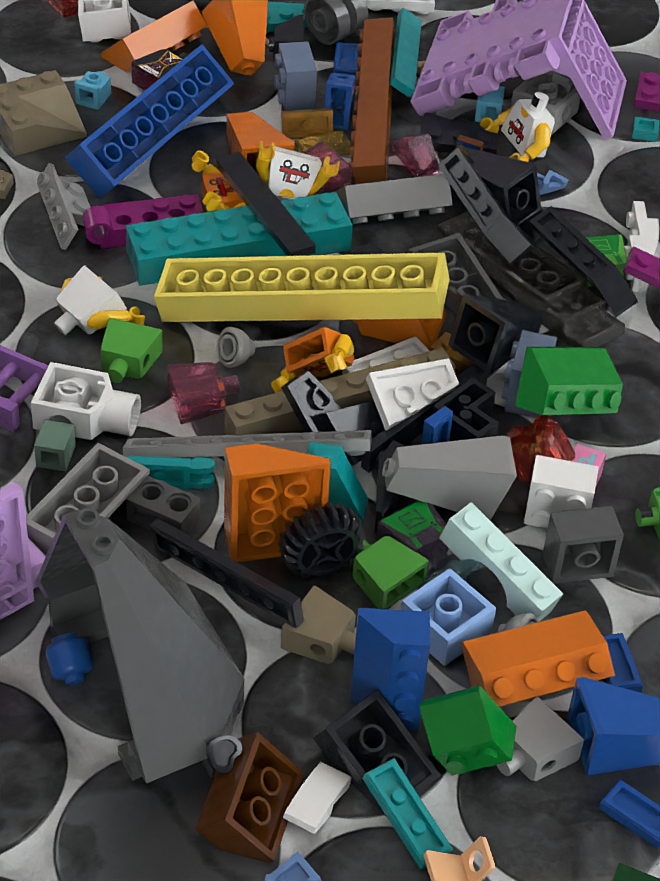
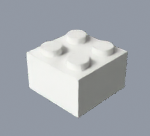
M78 0V16L83 42H99L102 39L109 38L123 39L131 34L128 0Z
M536 455L524 524L548 528L550 514L553 512L590 509L595 494L599 466Z

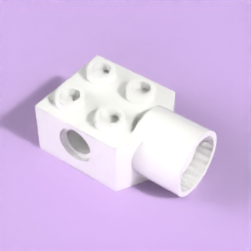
M50 362L31 401L33 429L41 430L44 420L69 423L75 426V437L92 440L103 431L132 436L136 430L141 409L140 395L113 390L108 373Z

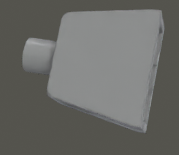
M537 696L513 720L517 728L512 761L497 764V767L505 776H510L520 769L530 780L537 781L578 761L584 739Z

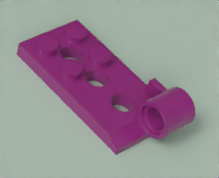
M194 194L92 206L85 210L82 219L87 239L93 244H100L101 248L126 246V226L120 225V223L131 225L147 222V220L156 221L204 212L199 195Z

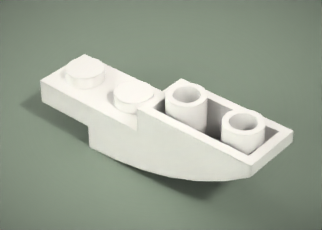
M633 201L632 210L627 212L626 227L631 229L628 244L624 246L626 261L633 246L655 256L659 239L658 219L647 218L644 201ZM625 273L626 280H630L631 290L637 292L645 282Z

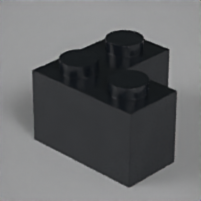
M474 377L433 406L432 415L444 406L453 411L449 441L497 436L499 422L492 418L496 392Z

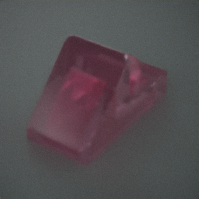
M428 133L419 136L413 135L392 142V151L415 177L428 176L439 172V164Z

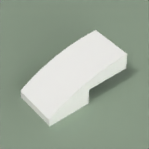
M320 762L290 802L283 818L315 834L331 816L333 805L348 790L352 777Z

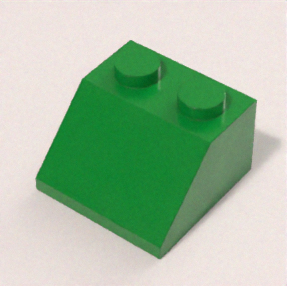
M480 685L420 701L419 708L432 754L451 775L463 774L468 771L512 761L517 726Z

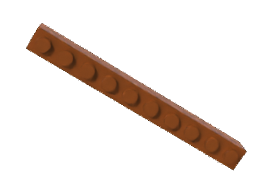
M393 17L364 20V29L360 30L359 57L357 58L358 71H356L357 86H355L356 100H354L355 115H353L354 131L351 132L353 146H350L351 162H349L350 178H355V185L388 180L393 86L390 85L395 42Z

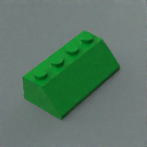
M526 346L515 406L541 415L617 413L622 399L623 383L605 348Z

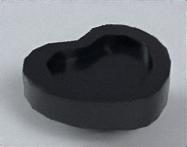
M231 735L214 737L206 745L207 760L211 768L219 773L230 772L234 767V759L242 752L240 740Z

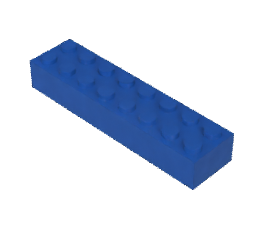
M201 44L64 158L100 199L234 85V83L204 45Z

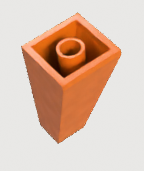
M212 0L202 11V15L231 72L251 76L264 63L268 0Z
M253 112L231 113L226 116V135L231 154L240 152L257 174L256 162L259 154V141H263L264 148H269L272 142H274L277 147L294 151L295 145L291 139Z

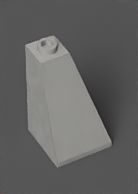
M508 436L397 447L392 458L386 459L382 469L387 491L459 512L472 502L489 520L493 517L517 477L511 441Z

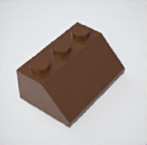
M255 732L238 738L242 744V752L234 759L233 769L228 773H216L195 830L219 850L271 863L275 861L288 820L283 818L284 813L299 790L304 772L259 732Z

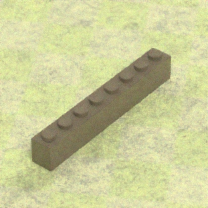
M439 348L319 382L333 395V400L341 408L374 400L366 381V377L370 372L448 358L454 372L456 366L445 350ZM283 391L225 407L224 433L226 435L305 432Z

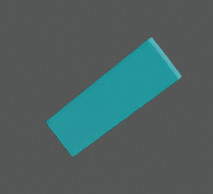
M395 758L365 773L362 779L420 870L427 867L423 856L427 850L451 853L453 850L452 846Z

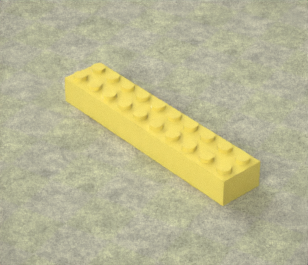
M445 253L176 258L166 260L154 299L162 322L442 318L449 284V274Z

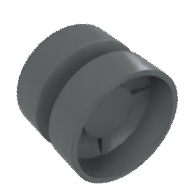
M307 0L304 6V17L312 35L321 43L331 45L347 35L364 27V20L368 19V8L365 0Z

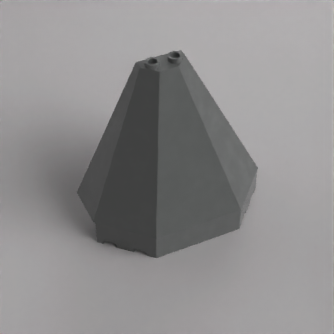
M84 508L64 514L37 576L36 583L48 603L50 627L54 637L76 632L79 637L86 638L89 644L109 637L134 739L119 745L118 755L132 781L143 777L145 782L149 783L200 761L209 777L213 778L216 771L211 768L207 760L206 745L214 737L232 734L234 722L244 705L245 679L189 587L180 577L111 520L100 516L95 509Z

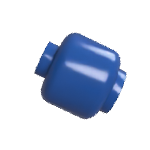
M76 632L52 638V644L46 649L51 676L55 680H65L67 686L84 682L86 680L85 675L94 668L88 640L84 637H79Z

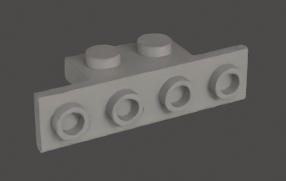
M48 163L44 172H41L38 176L37 186L61 249L66 250L78 231L77 224L84 226L82 216L85 210L90 208V204L83 187L74 182L68 183L59 180L54 164Z

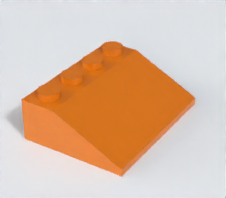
M259 443L225 447L224 537L229 558L238 563L281 557L278 545L281 541L279 534L286 531L285 525L294 522L293 516L304 514V509L310 511L314 509L316 504L323 507L328 502L330 459Z

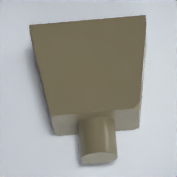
M313 586L301 602L304 622L297 628L287 623L282 626L281 648L326 664L333 663L342 650L354 655L356 633H354L356 615L354 611L320 588Z

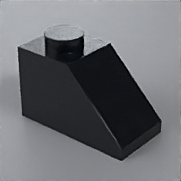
M297 15L274 28V37H269V52H274V55L279 54V43L304 42V15Z

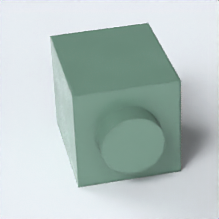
M44 420L34 444L36 467L66 472L76 447L74 424Z

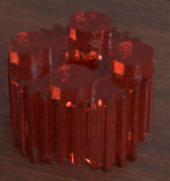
M540 415L534 420V423L530 422L527 426L524 425L523 428L521 426L513 427L506 434V436L510 437L516 473L521 482H531L536 455L572 461L576 458V453L561 426L550 415Z

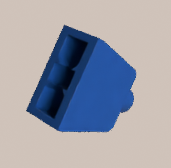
M331 73L328 78L325 108H332L333 129L347 131L349 129L354 106L355 75ZM342 109V114H337L334 110Z

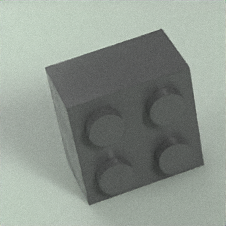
M613 506L560 511L550 514L542 555L553 584L614 577L624 534Z

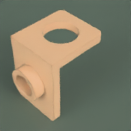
M481 836L461 855L427 850L423 855L431 881H482L495 868L487 839ZM480 851L483 856V863L480 870L476 872L473 866V859L475 854Z

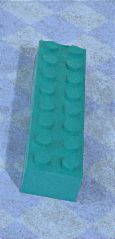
M337 192L280 201L316 245L315 253L306 256L326 255L351 250L353 225ZM247 205L125 225L126 251L139 286L159 283L167 259L287 256Z

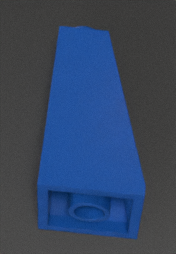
M585 677L576 678L567 722L584 739L580 758L587 776L659 765L660 698Z

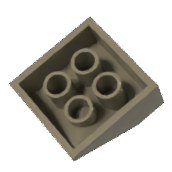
M56 70L0 84V135L14 156L87 137V132L68 88Z

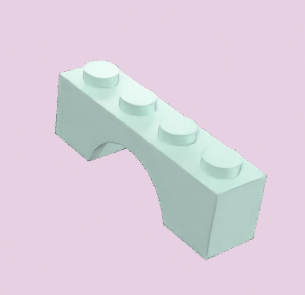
M472 502L449 519L439 539L461 561L473 559L487 566L501 582L507 597V607L515 615L533 613L540 622L552 611L563 593Z

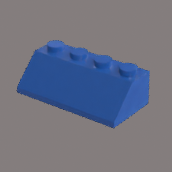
M358 608L350 699L357 705L367 696L378 690L407 730L419 729L421 715L419 705L420 701H423L430 650L429 611Z

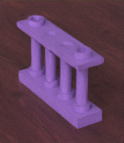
M0 345V388L12 376L26 381L9 399L0 396V427L14 433L20 426L19 405L39 387L48 365Z

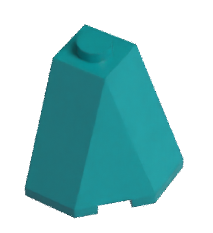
M310 442L307 454L330 459L328 502L333 506L336 503H341L344 507L350 506L351 510L364 523L368 497L342 447Z

